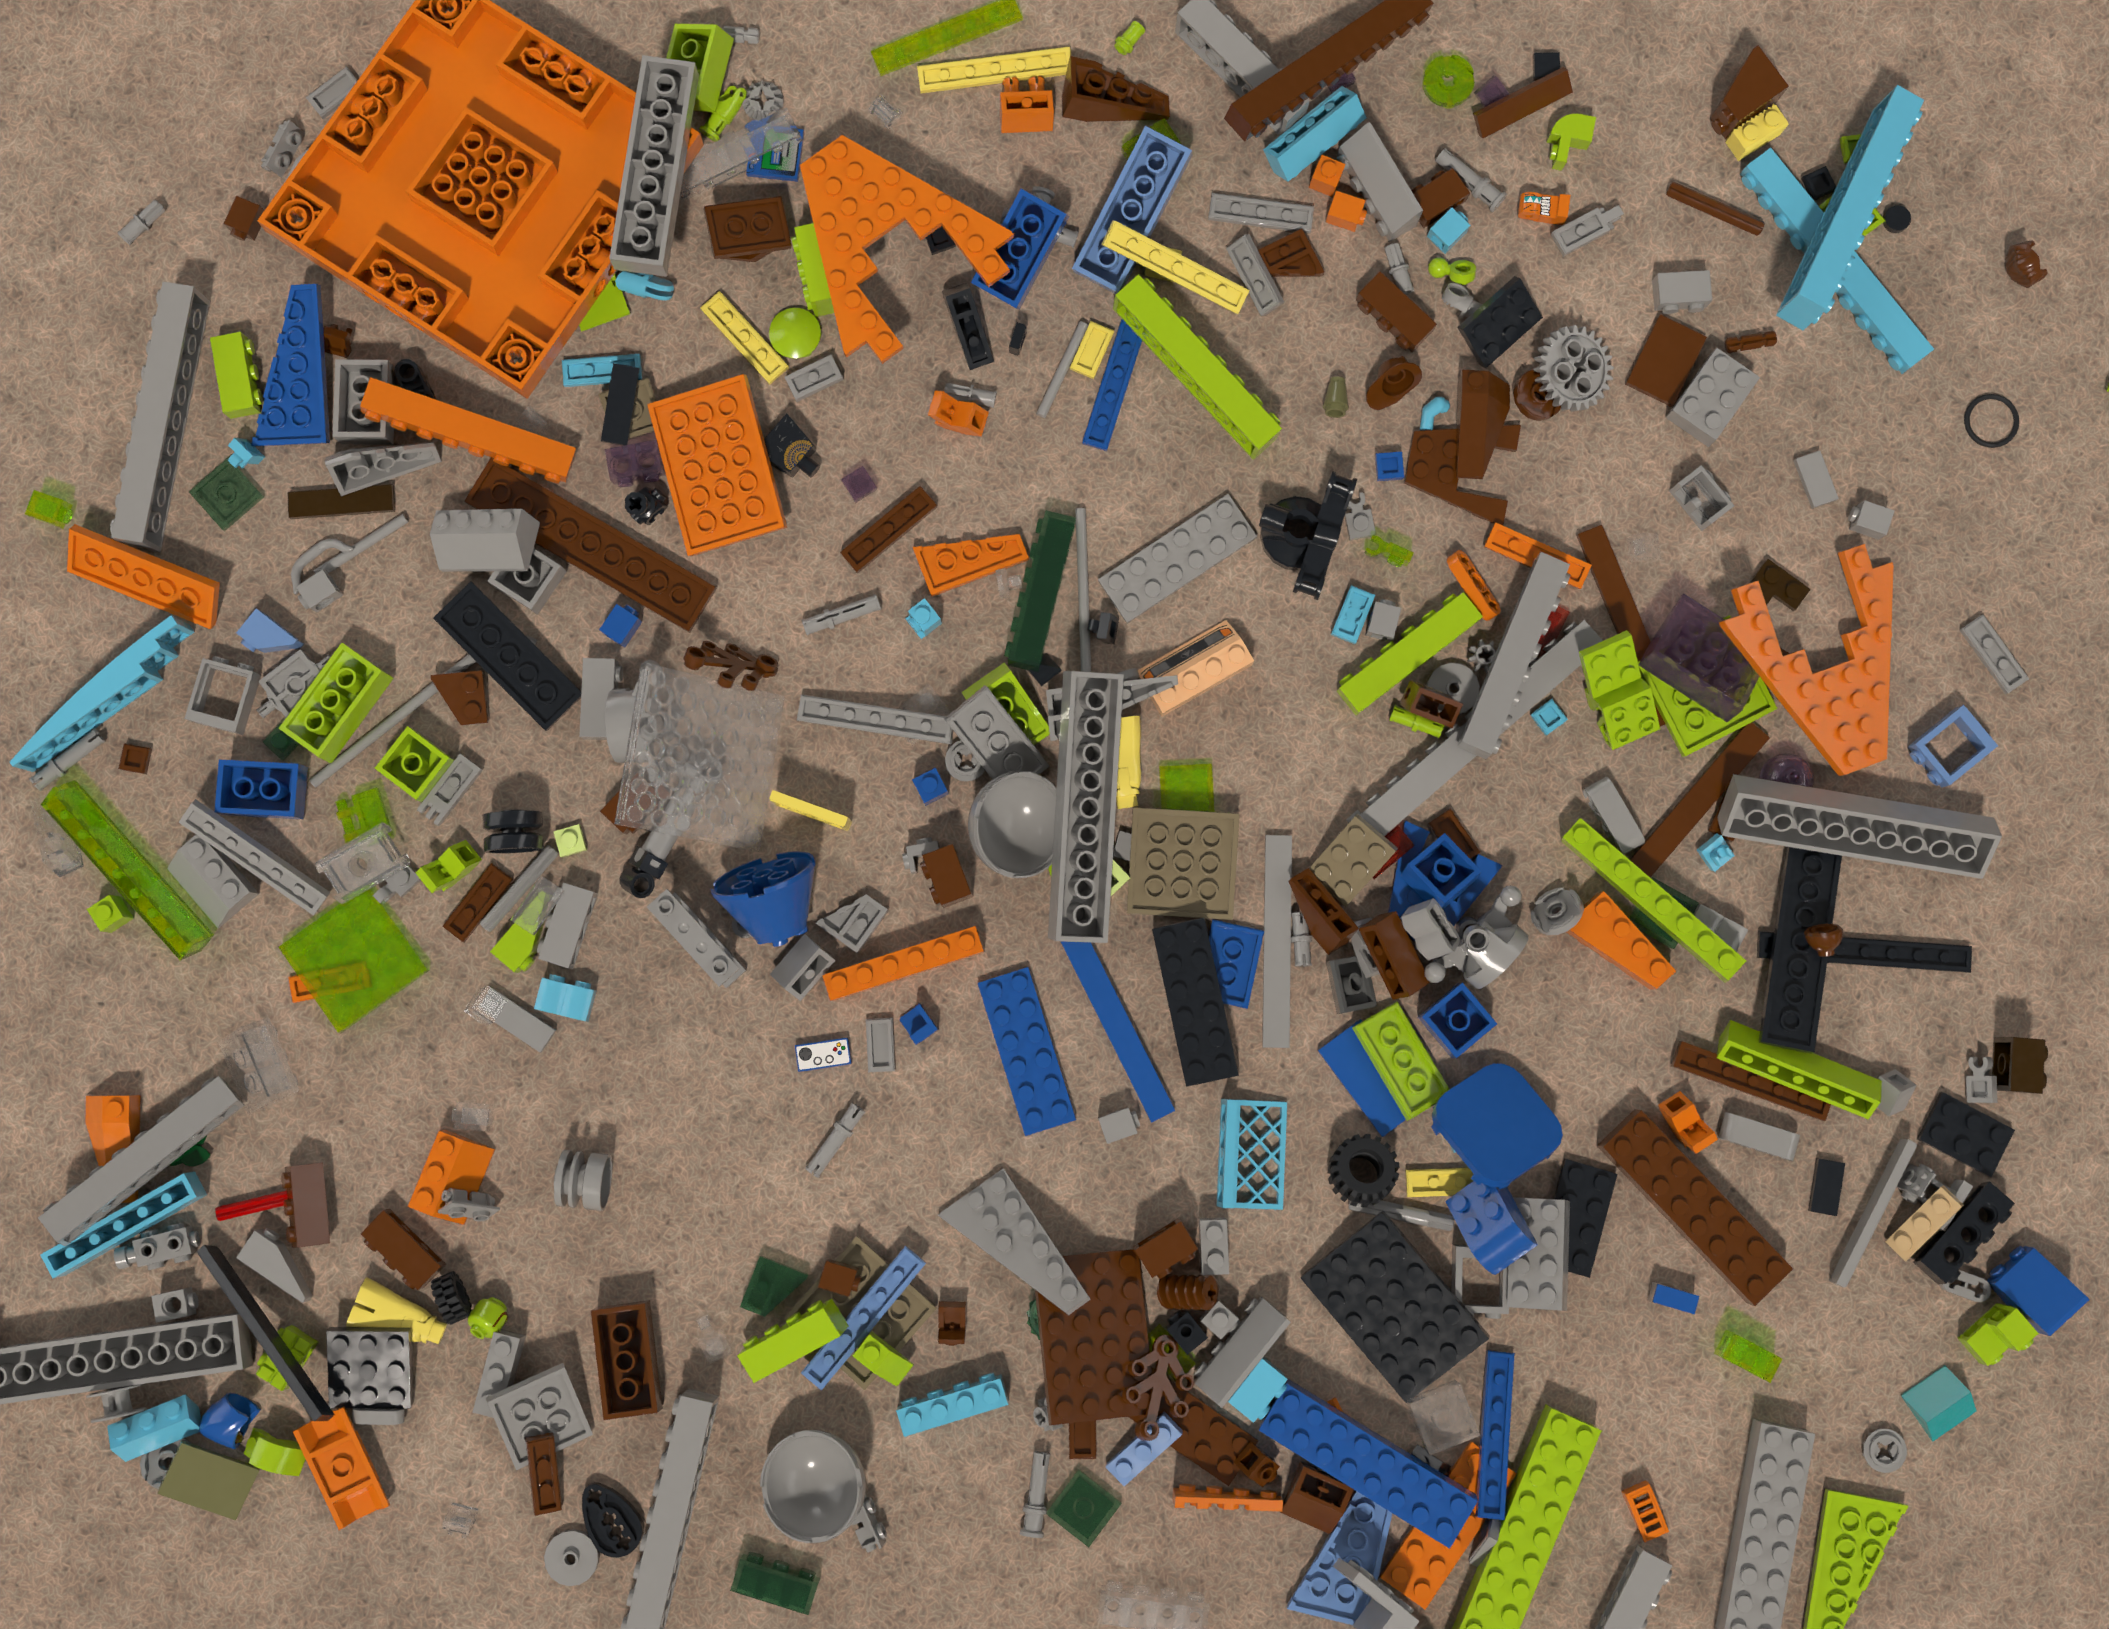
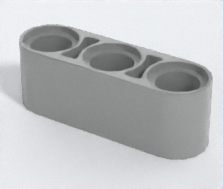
M1604 777L1582 790L1584 797H1588L1590 800L1588 804L1598 821H1602V828L1612 844L1615 843L1617 850L1624 855L1645 843L1642 832L1608 777Z
M1725 1112L1718 1138L1793 1161L1801 1135Z

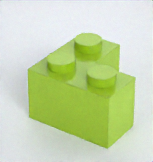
M1996 1303L1961 1334L1958 1340L1980 1364L1989 1366L1998 1363L2004 1356L2002 1353L2008 1348L2015 1351H2023L2029 1348L2034 1342L2033 1338L2039 1333L2017 1308Z

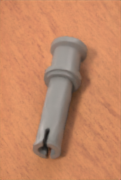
M1447 148L1443 149L1436 158L1435 162L1443 166L1447 171L1453 168L1464 185L1472 191L1473 197L1475 199L1479 198L1487 204L1492 213L1505 200L1506 192L1501 193L1490 184L1491 180L1489 178H1482Z
M1033 1452L1028 1503H1025L1022 1510L1025 1512L1023 1529L1020 1530V1535L1044 1537L1042 1525L1043 1517L1047 1514L1044 1498L1050 1453Z

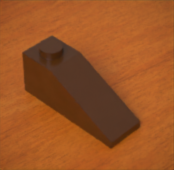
M1309 868L1292 877L1288 882L1314 939L1328 955L1346 945L1358 931L1357 925Z

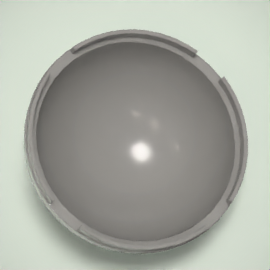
M1008 772L988 782L975 797L968 817L970 842L979 859L994 872L1011 878H1027L1045 871L1052 865L1057 788L1049 780L1032 772Z
M805 1430L789 1435L772 1449L762 1469L760 1487H762L765 1503L763 1505L771 1522L779 1531L799 1542L820 1543L842 1534L855 1521L864 1503L866 1480L859 1457L843 1439L825 1431Z

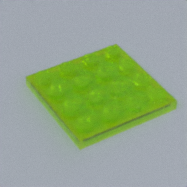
M365 885L278 947L336 1031L340 1034L429 971L382 903H379L373 897L374 892L369 885Z

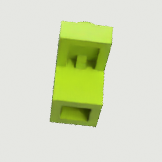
M1569 114L1555 123L1546 141L1547 143H1552L1549 160H1553L1552 169L1562 171L1567 163L1569 147L1583 150L1588 149L1592 142L1596 117L1583 114Z
M464 840L450 846L437 860L421 866L416 871V874L431 893L440 889L445 891L470 873L482 859L468 841Z
M253 1428L244 1451V1455L250 1458L249 1463L251 1465L281 1475L300 1476L306 1460L297 1442L276 1439L266 1431L258 1428Z

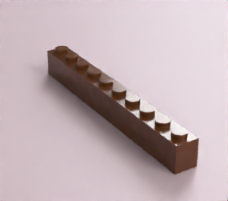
M1384 0L1233 102L1224 119L1244 142L1252 136L1255 138L1259 137L1267 129L1268 125L1271 123L1273 125L1278 124L1290 110L1292 112L1297 111L1306 99L1310 98L1313 100L1321 93L1325 86L1332 87L1343 74H1351L1358 67L1359 63L1362 61L1367 63L1376 55L1378 50L1382 49L1384 51L1392 45L1397 37H1405L1413 26L1417 25L1419 27L1424 24L1430 17L1428 12L1434 3L1431 0Z

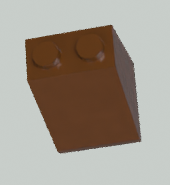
M1758 45L1753 48L1739 68L1710 118L1713 130L1719 135L1722 134L1725 139H1727L1733 129L1741 126L1742 123L1745 124L1746 121L1754 118L1760 112L1762 113L1763 110L1771 107L1772 104L1775 105L1789 87Z

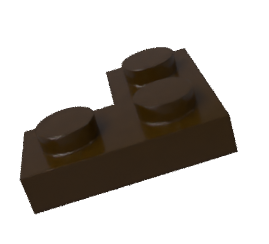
M1769 559L1765 560L1749 582L1759 581L1766 606L1774 597L1792 611L1798 608L1811 590Z

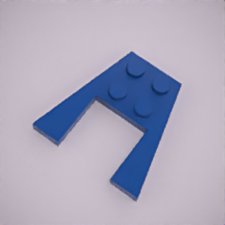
M1405 821L1403 824L1388 913L1397 911L1400 919L1408 907L1424 902L1404 881L1401 874L1407 864L1420 854L1430 833L1408 821ZM1479 854L1476 855L1473 863L1482 871L1469 888L1457 897L1456 901H1452L1443 909L1447 920L1453 926H1455L1501 869V864ZM1407 932L1410 940L1416 942L1415 939Z

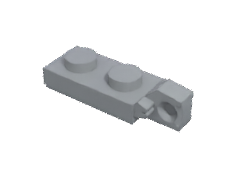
M1619 205L1608 211H1605L1603 207L1600 209L1596 208L1554 230L1551 236L1564 257L1609 233V231L1614 229L1612 223L1621 219L1624 213Z

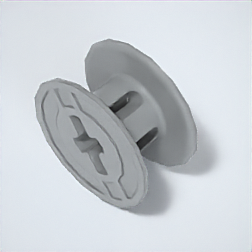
M142 1384L111 1388L86 1395L87 1398L101 1396L104 1416L92 1419L91 1423L115 1419L147 1410V1407L132 1409L129 1389L141 1386Z

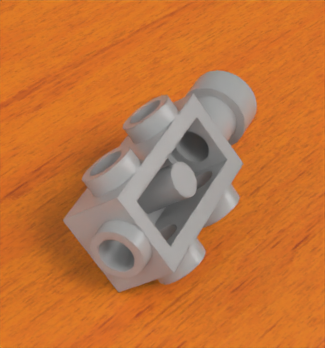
M184 1223L167 1226L168 1232L158 1234L157 1229L140 1233L141 1239L133 1240V1247L123 1246L114 1249L116 1266L118 1269L131 1267L133 1263L137 1262L138 1267L147 1266L148 1270L164 1267V1261L174 1259L175 1263L191 1260L190 1254L197 1253L196 1247L201 1244L199 1233L197 1230L192 1231L191 1226L184 1227ZM173 1239H176L179 1242V1245L176 1249L173 1248ZM146 1246H150L152 1249V1253L149 1256Z

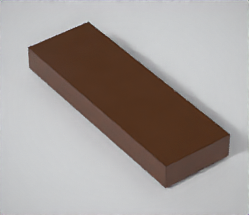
M491 863L442 927L465 943L480 924L483 917L490 911L514 879Z
M553 1432L526 1437L534 1515L538 1516L561 1511L562 1505Z

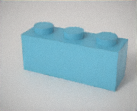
M182 1395L107 1426L110 1450L127 1462L199 1432L201 1422L199 1406L187 1395Z

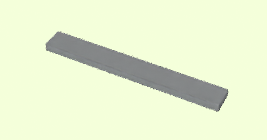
M1265 835L1262 1047L1290 1048L1291 887L1288 881L1292 878V836Z

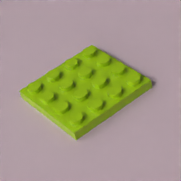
M1730 615L1638 661L1641 678L1651 687L1654 703L1682 757L1778 709L1764 681L1720 627L1719 622L1731 618Z

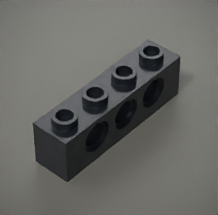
M1990 1181L1981 1183L1963 1203L1964 1206L1956 1213L1946 1231H1939L1913 1261L1917 1267L1938 1285L1953 1283L1961 1274L1959 1271L1960 1267L1964 1263H1970L1977 1256L1978 1252L1976 1249L1981 1243H1987L1994 1236L1995 1232L1993 1229L1998 1223L2003 1224L2011 1216L2012 1212L2010 1209L2015 1203ZM1980 1208H1983L1988 1214L1986 1222L1980 1220L1978 1216ZM1963 1228L1968 1229L1971 1234L1968 1242L1964 1241L1961 1236ZM1946 1248L1951 1249L1954 1257L1951 1262L1947 1261L1944 1257Z

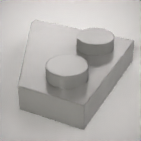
M866 894L824 919L821 918L816 924L856 953H859L889 910Z

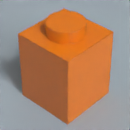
M1321 155L1309 188L1333 197L1346 164Z
M1336 191L1326 223L1355 232L1357 224L1363 225L1367 210H1364L1363 207L1366 200Z

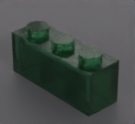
M749 1552L748 1555L743 1554L741 1556L730 1591L809 1615L820 1582V1578L815 1576L816 1572L806 1568H801L800 1571L790 1569V1564L780 1560H775L774 1563L763 1560L764 1556L755 1552Z

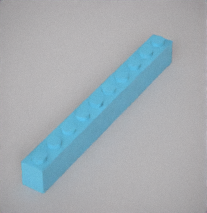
M1769 148L1743 169L1740 173L1742 182L1747 189H1752L1756 193L1761 207L1773 214L1776 225L1782 230L1785 229L1790 235L1792 245L1798 250L1801 249L1805 254L1824 212L1772 148ZM1854 251L1852 256L1855 259L1851 267L1844 271L1842 277L1845 278V281L1839 291L1836 292L1840 297L1839 302L1843 308L1850 310L1854 314L1857 325L1871 335L1873 345L1878 350H1883L1888 356L1890 366L1903 374L1932 352L1934 348Z

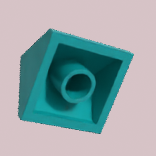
M1945 1365L1901 1395L1932 1442L1977 1412L1971 1392Z

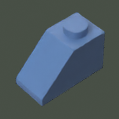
M257 608L236 632L243 638L240 643L252 652L256 649L263 653L299 649L304 645Z

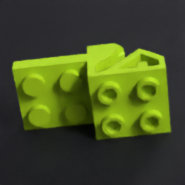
M1627 630L1579 651L1587 688L1584 689L1587 702L1591 710L1602 711V717H1600L1597 725L1606 744L1612 750L1660 730L1652 690L1641 678L1632 635Z

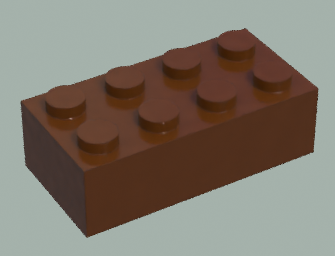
M650 1300L594 1308L591 1310L603 1420L658 1413L663 1409Z

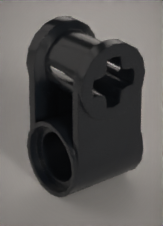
M403 359L396 364L394 371L401 388L437 400L422 369L414 361ZM409 368H414V375L408 379L404 378L405 371Z

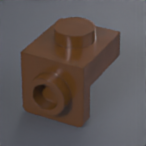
M939 1301L938 1344L949 1346L965 1344L966 1302Z

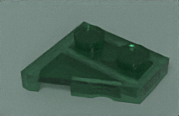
M760 1256L740 1307L765 1317L802 1284L809 1274Z

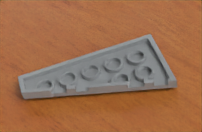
M1004 1168L938 1214L941 1219L1021 1278L1067 1315H1070L1091 1300Z

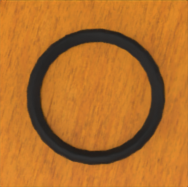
M1985 394L1974 399L1967 407L1964 415L1965 429L1971 439L1977 444L1989 448L2001 447L2008 444L2017 434L2019 415L2016 407L2007 398L1998 394ZM1994 399L2001 401L2007 405L2013 414L2014 424L2012 431L2002 441L1986 442L1981 440L1971 428V412L1983 400Z

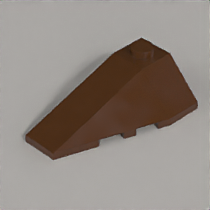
M1462 369L1458 381L1456 478L1483 479L1510 409V385L1489 371Z

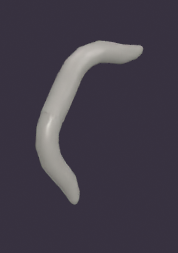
M332 538L315 544L302 554L292 567L291 581L293 593L296 595L299 592L296 586L301 584L303 568L325 550L336 548L342 552H351L354 548L338 539Z

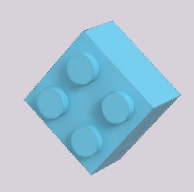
M1263 1357L1228 1402L1253 1423L1257 1418L1262 1420L1270 1410L1268 1404L1274 1396L1278 1399L1286 1390L1285 1382L1288 1379L1282 1371Z

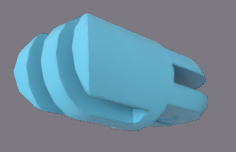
M622 271L615 280L619 290L643 298L651 297L666 301L670 300L673 296L671 291H674V285L671 281L650 274Z

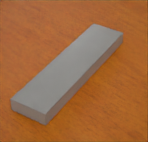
M1212 193L1208 220L1294 232L1303 229L1304 233L1310 234L1314 206Z

